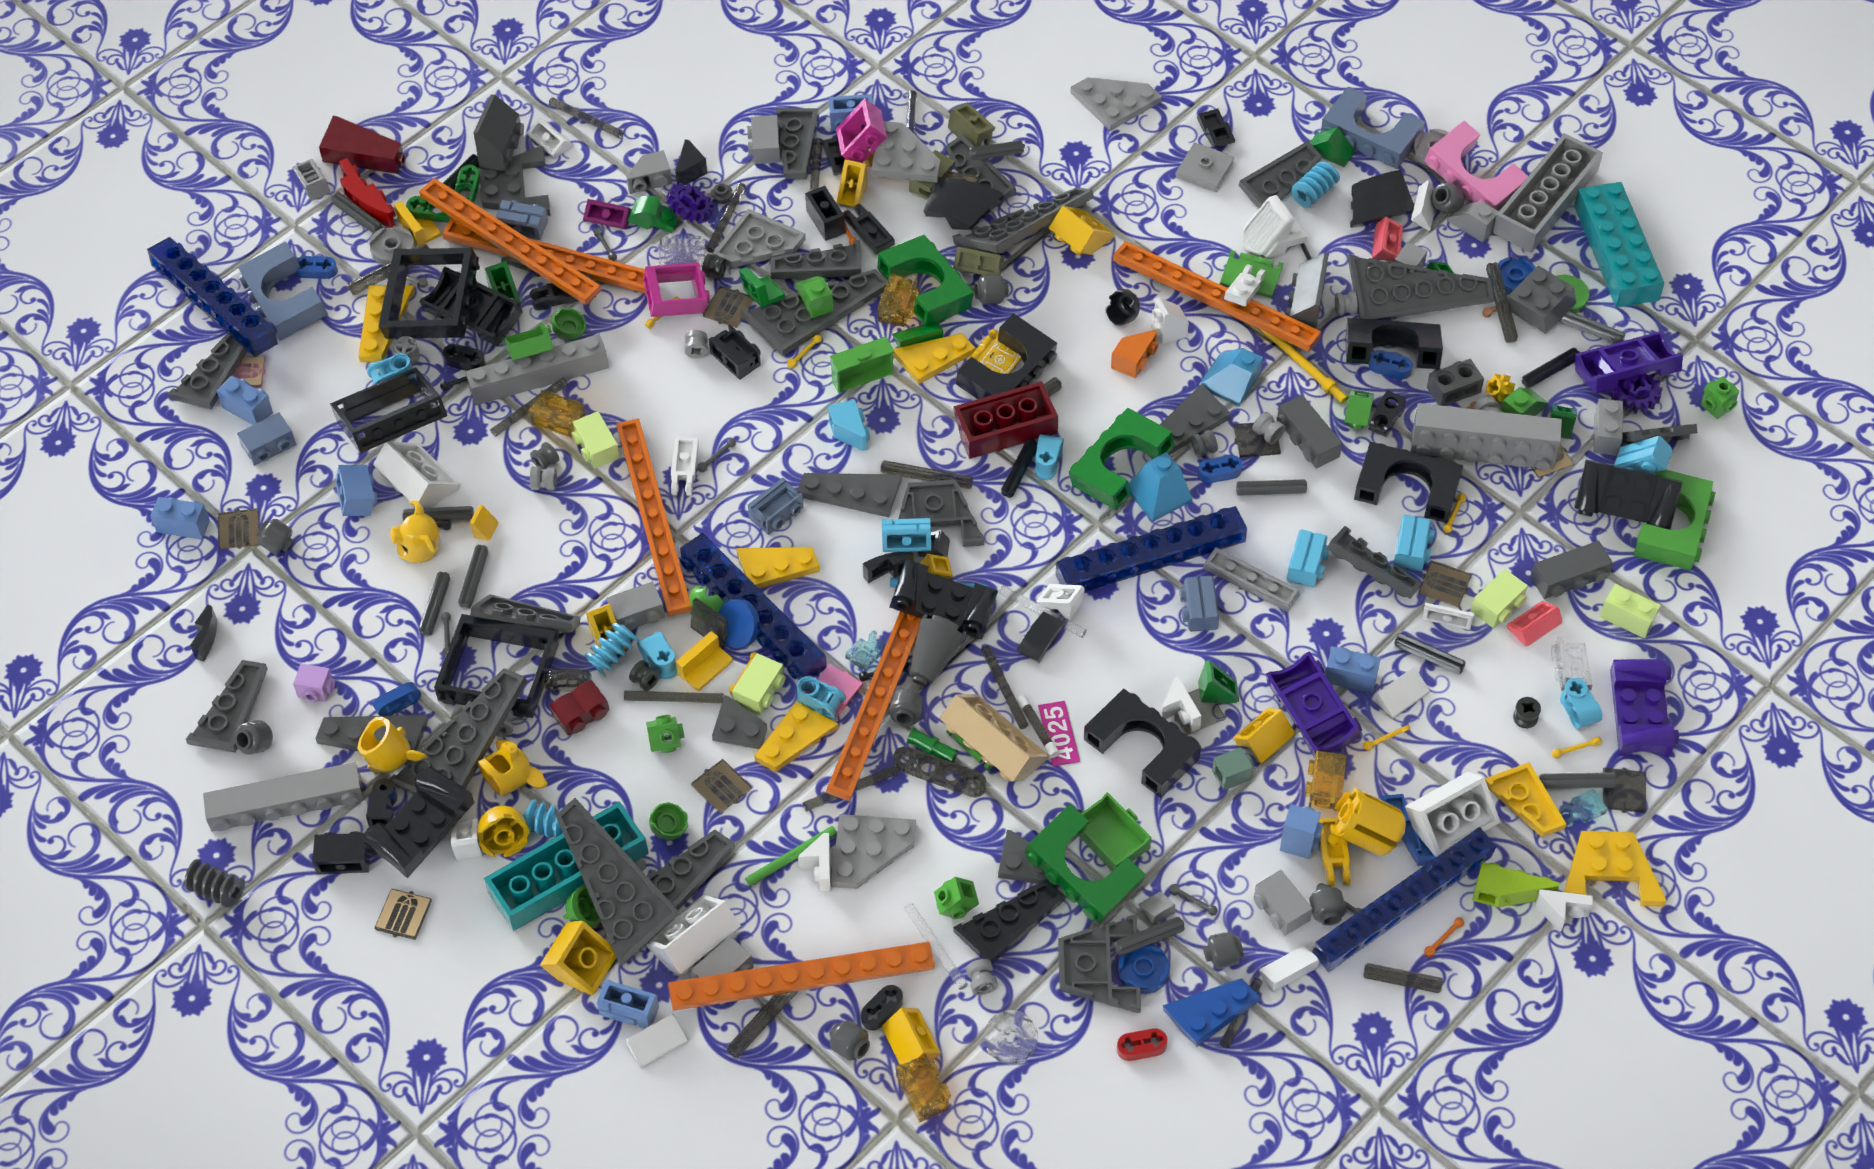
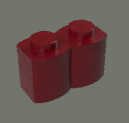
M592 680L582 683L571 693L557 698L549 705L551 714L567 735L581 732L589 722L601 720L610 710L607 699Z

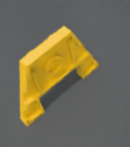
M1581 831L1564 892L1586 895L1585 880L1638 882L1640 906H1665L1666 898L1634 832Z

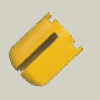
M1354 787L1355 790L1352 793L1346 791L1335 807V810L1339 811L1335 825L1330 823L1332 834L1377 856H1385L1391 853L1398 846L1397 842L1401 841L1405 833L1406 821L1403 812L1399 808Z

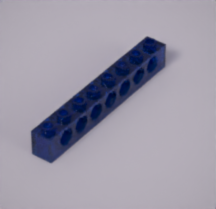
M168 237L147 249L151 266L254 357L278 344L275 325L272 322H267L258 310L252 309L245 299H241L233 288H228L219 276H214L209 268L198 262L192 253L189 254L181 243H177L171 237Z
M1236 506L1222 508L1217 512L1200 515L1186 522H1177L1173 526L1155 529L1150 533L1140 536H1132L1128 540L1110 543L1105 547L1095 550H1087L1083 554L1073 557H1065L1056 562V577L1060 585H1080L1084 587V592L1212 553L1215 547L1221 550L1246 542L1247 526Z
M701 533L680 548L681 565L686 571H691L701 586H706L712 596L718 595L724 603L735 599L746 600L755 607L759 615V622L757 623L759 633L756 638L758 643L763 648L767 647L771 651L776 662L783 663L787 667V671L793 679L800 680L806 676L816 677L827 667L826 655L704 533Z
M1478 827L1317 940L1312 953L1317 956L1319 962L1329 973L1478 868L1482 862L1492 858L1497 846L1482 828Z

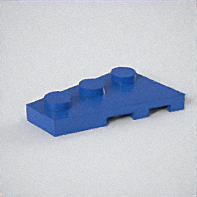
M1241 978L1163 1005V1011L1192 1043L1198 1047L1258 1003L1259 995Z

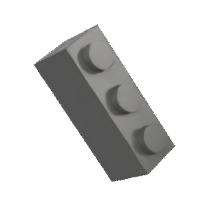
M1303 395L1279 405L1276 420L1285 425V431L1290 436L1292 443L1301 449L1305 459L1311 462L1316 469L1340 457L1342 442Z
M1596 541L1534 563L1530 577L1544 599L1552 596L1559 597L1569 590H1578L1586 586V584L1605 580L1610 575L1613 562L1600 541Z

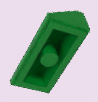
M935 322L928 326L923 324L896 332L892 336L898 348L942 338L943 329Z

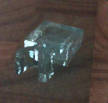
M872 631L868 636V641L860 638L846 651L845 658L865 671L879 658L880 651L886 646L887 638L884 637L881 641H876L877 632Z
M1592 789L1572 798L1571 805L1561 806L1559 812L1561 815L1568 814L1571 816L1566 819V827H1570L1576 823L1578 818H1581L1583 823H1587L1606 814L1608 808L1596 791Z

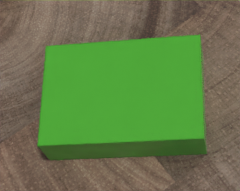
M540 322L536 329L503 337L507 354L512 360L552 350L553 345L549 334L552 333L550 325L546 327Z
M886 336L830 356L832 383L838 393L894 374L893 353L895 352Z
M1108 792L1105 793L1102 799L1081 813L1089 823L1079 837L1112 871L1126 857L1133 862L1151 848L1152 837L1136 822L1138 820L1136 814L1129 808L1125 810Z

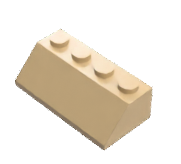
M956 694L939 718L946 724L945 728L955 735L958 734L963 738V743L968 748L977 750L982 755V760L991 766L997 767L1000 770V775L1007 781H1023L1050 757V755L978 694Z

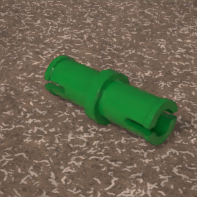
M915 728L908 735L906 742L926 751V755H934L950 765L954 763L958 750L939 742V738L935 736L932 738Z

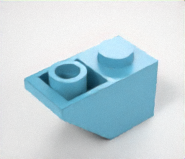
M851 400L828 405V417L834 438L862 451L867 450V440H870L868 426H863L862 422L865 421L863 410L857 407L856 401Z

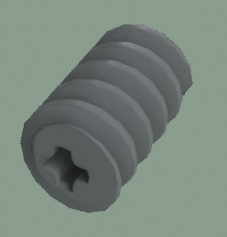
M200 859L193 860L185 875L184 884L186 890L195 892V894L200 896L203 895L206 899H212L215 903H221L224 907H230L235 904L244 891L245 880L243 878L237 880L234 874L228 876V872L225 870L219 872V868L216 866L210 869V864L206 862L202 864Z

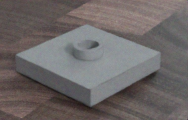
M1194 142L1177 169L1176 177L1217 191L1234 163V156Z

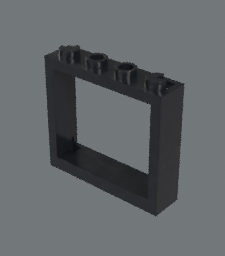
M472 247L394 249L378 326L386 339H399L403 336H410L414 339L465 338L466 327L469 325V311L473 307V290L477 286L476 273L480 269L478 264L479 257L476 256ZM462 264L452 320L398 321L409 265Z
M416 367L330 403L337 423L359 453H363L448 416L440 395ZM412 374H415L416 379H415V378L409 379L408 376H409V375H412ZM418 392L424 397L419 401L354 428L350 423L352 420ZM364 432V436L360 437V436L358 435V434Z
M461 614L434 686L437 699L445 704L466 705L469 701L472 703L482 693L481 691L451 686L469 636L544 650L527 700L517 699L511 709L516 717L533 718L559 646L556 631Z

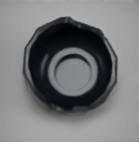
M1118 289L1109 296L1110 304L1105 308V311L1113 324L1123 326L1137 318L1140 311V303L1136 294L1128 289Z

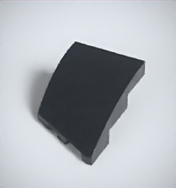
M1401 170L1379 174L1352 185L1351 195L1353 199L1351 209L1353 210V219L1350 221L1351 228L1367 226L1371 222L1382 220L1385 216L1391 219L1393 216L1413 213L1414 203Z
M939 177L923 212L926 217H945L952 229L972 230L979 223L980 219L990 212L989 208L997 200L1002 201L1005 196L1002 192L982 184L962 179Z

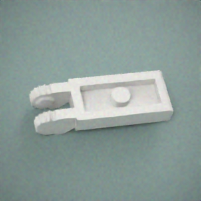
M1247 264L1243 272L1238 275L1226 291L1224 299L1246 307L1259 290L1266 270L1260 269L1255 278L1251 275L1253 266Z
M674 438L671 466L672 495H678L679 480H687L685 485L686 496H692L693 481H695L699 447L698 438Z

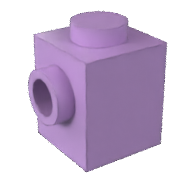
M300 664L293 686L299 698H305L311 702H326L329 693L334 691L335 679H333L329 668Z

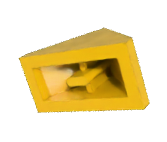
M844 160L836 203L851 207L861 203L868 186L867 164Z
M609 603L586 612L590 633L599 647H601L598 641L600 637L608 640L605 634L606 630L615 632L612 624L617 622Z

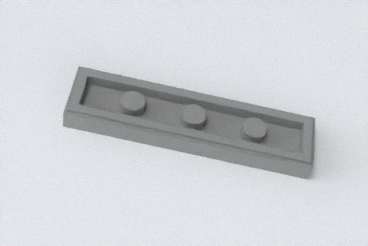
M1216 547L1203 564V569L1286 612L1290 610L1300 596L1301 590Z

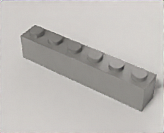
M600 334L554 346L549 351L516 360L500 361L465 371L476 406L608 369L609 365Z
M356 762L203 793L206 821L211 832L225 831L242 825L250 826L256 822L266 820L274 821L290 815H303L306 812L315 810H327L344 804L352 805L364 800L361 775Z

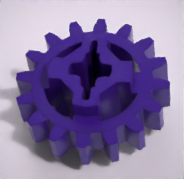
M681 182L678 186L674 184L666 196V203L670 204L669 210H674L675 216L681 215L683 221L686 219L693 223L696 220L698 224H701L702 220L707 222L714 211V203L710 202L711 197L705 196V191L700 192L698 186L693 187L689 183L686 186Z
M1644 373L1629 377L1628 379L1618 380V388L1610 390L1609 393H1612V400L1623 401L1626 412L1629 409H1633L1634 414H1637L1639 409L1644 413H1647L1648 407L1653 410L1655 405L1660 402L1663 388L1659 387L1660 380H1654V373L1650 375Z

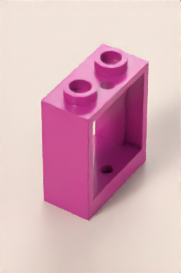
M865 98L836 128L841 156L847 160L863 163L887 138L881 110Z
M699 262L645 266L643 283L651 317L705 313L706 305L710 303V294L708 290H705V273L701 271ZM692 281L695 298L662 301L658 283Z

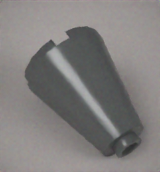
M924 614L919 623L910 676L913 677L912 681L920 686H926V684H932L967 638L965 631L963 634L957 631L959 628L957 624L940 616L933 615L932 619H928V614Z

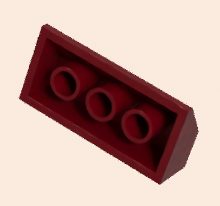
M1042 381L953 406L960 438L969 459L1023 444L1027 439L1037 440L1040 434L1048 436L1058 434V414Z

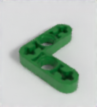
M466 165L461 168L454 190L459 194L463 191H470L471 194L465 198L475 203L481 181L480 173L476 166ZM420 196L411 197L406 203V207L415 219L449 222L451 219L444 212L434 213L433 209L435 206Z

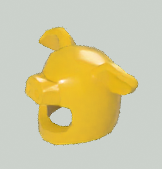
M412 500L409 504L415 507L414 514L408 516L400 526L392 527L390 537L392 543L397 544V553L401 559L412 563H422L429 561L437 553L440 545L439 528L435 520L424 513L423 506L417 500ZM402 545L407 548L408 553L403 549Z
M384 717L372 719L358 742L360 754L369 763L367 765L368 768L375 773L385 774L386 772L399 769L407 760L416 762L427 758L426 754L411 750L409 741L405 737V730L402 727L396 729ZM386 726L383 739L378 741L374 737V732L378 728Z
M497 739L495 743L497 751L478 761V767L482 776L501 797L517 790L525 783L536 789L545 788L548 784L541 771L530 766L525 753L515 743L508 740Z

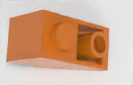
M1152 330L1122 337L1112 352L1111 368L1136 378L1140 371L1146 369L1150 355H1154L1158 349L1157 331Z

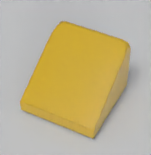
M483 505L477 507L470 521L473 536L489 541L498 526L496 518Z
M927 554L920 562V564L929 566L927 571L929 573L946 579H952L953 577L948 557Z

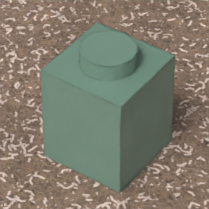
M1240 747L1215 757L1212 771L1225 791L1251 780L1254 763L1250 755H1246Z

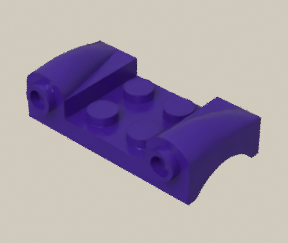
M1659 331L1575 354V371L1587 386L1598 394L1618 388V380L1628 379L1636 375L1656 371L1660 376L1682 371L1683 355L1681 353H1673L1669 349L1663 333Z
M1309 651L1293 665L1283 670L1266 673V679L1279 702H1282L1303 736V741L1315 760H1318L1359 739L1362 728L1358 720L1352 718L1324 674L1325 670L1320 661L1315 660Z
M1614 659L1610 675L1619 756H1625L1634 752L1650 751L1659 753L1664 757H1670L1674 745H1678L1679 742L1678 730H1674L1673 724L1668 722L1664 688L1666 681L1671 679V666L1666 665L1665 660Z

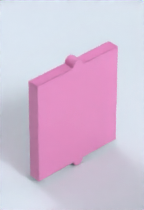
M831 664L817 678V680L825 684L837 687L846 695L845 701L840 703L835 711L837 716L840 715L863 686V683L850 676L848 671L843 672ZM808 690L806 693L811 694L813 692Z

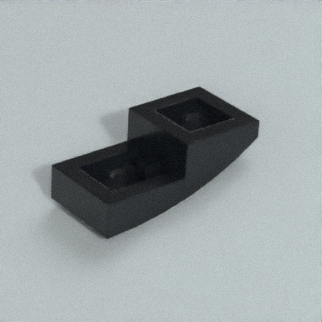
M1218 108L1198 114L1197 120L1214 148L1235 143V138L1228 122L1224 123Z
M838 137L823 140V148L833 175L842 174L845 158L841 156Z
M912 551L892 552L862 563L863 577L868 584L887 573H890L893 578H897L901 574L905 560L914 561V554Z
M207 604L195 621L198 634L190 644L195 659L203 662L212 648L217 632V618L213 607Z
M1043 611L1021 641L1017 651L1040 663L1050 644H1054L1065 622Z

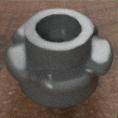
M718 184L711 190V196L714 197V201L718 204L728 203L733 195L732 188L725 184Z

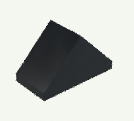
M687 139L684 140L675 171L677 186L680 182L685 186L687 183H691L708 174L706 158Z

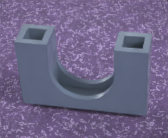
M1348 86L1323 117L1321 132L1338 127L1354 150L1398 169L1412 151L1415 138L1424 131L1425 121L1405 113L1396 126L1388 132L1376 134L1364 131L1356 124V121L1365 110L1367 95Z
M286 241L238 266L242 274L238 277L245 289L250 288V291L247 292L253 304L258 302L259 306L255 307L262 319L267 318L268 321L264 322L270 334L275 333L279 340L328 315L313 287L286 300L277 301L269 299L271 289L279 281L296 273V269L301 268Z

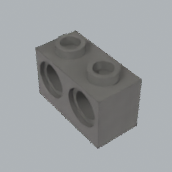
M1470 358L1429 373L1426 388L1438 405L1446 406L1481 393L1484 377Z

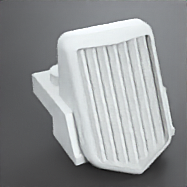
M1277 195L1269 197L1242 230L1244 249L1257 255H1264L1266 259L1285 254L1287 247L1306 243L1308 237Z

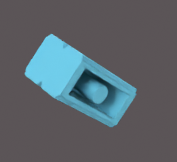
M1656 436L1620 447L1614 466L1654 474L1667 470L1668 459L1671 458L1673 450L1661 436Z
M1409 515L1402 517L1393 565H1398L1402 569L1408 568L1412 571L1421 572L1424 563L1429 564L1431 549H1427V544H1432L1435 530L1430 529V519L1416 518Z
M930 518L895 519V521L883 519V552L931 551Z
M1303 529L1299 530L1287 572V580L1289 582L1302 583V585L1314 587L1317 578L1322 579L1325 565L1321 563L1323 559H1328L1330 552L1326 549L1328 546L1326 545L1328 538L1326 535L1312 533Z

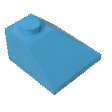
M1244 348L1220 353L1198 387L1203 384L1213 395L1240 406L1261 375L1263 357Z
M1167 452L1148 461L1129 482L1131 496L1152 522L1192 502V496L1182 471Z

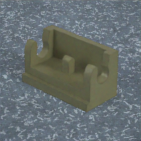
M968 102L951 109L947 128L957 137L963 135L974 147L981 146L983 140L985 145H989L995 127Z
M934 150L933 153L940 159L938 178L943 177L946 173L949 174L952 171L950 168L955 165V161ZM910 180L909 192H914L920 197L927 199L930 196L927 192L930 193L936 183Z
M960 246L956 250L953 269L981 275H1001L1002 270L1000 268L1004 262L1005 255Z

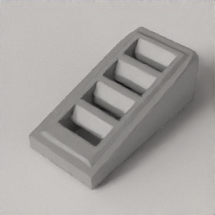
M313 159L292 167L310 200H315L330 193L327 181Z

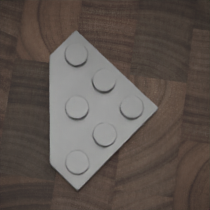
M1087 77L1070 88V93L1109 131L1161 103L1162 96L1147 83Z
M884 121L887 138L875 149L871 176L937 183L940 159L904 123Z
M748 209L713 252V256L717 259L720 257L726 258L727 265L730 267L770 260L771 257L796 253L806 240V235L799 230Z
M839 814L831 886L858 889L866 883L865 880L875 873L878 874L892 864L894 859L900 854L912 849L915 841L916 819Z

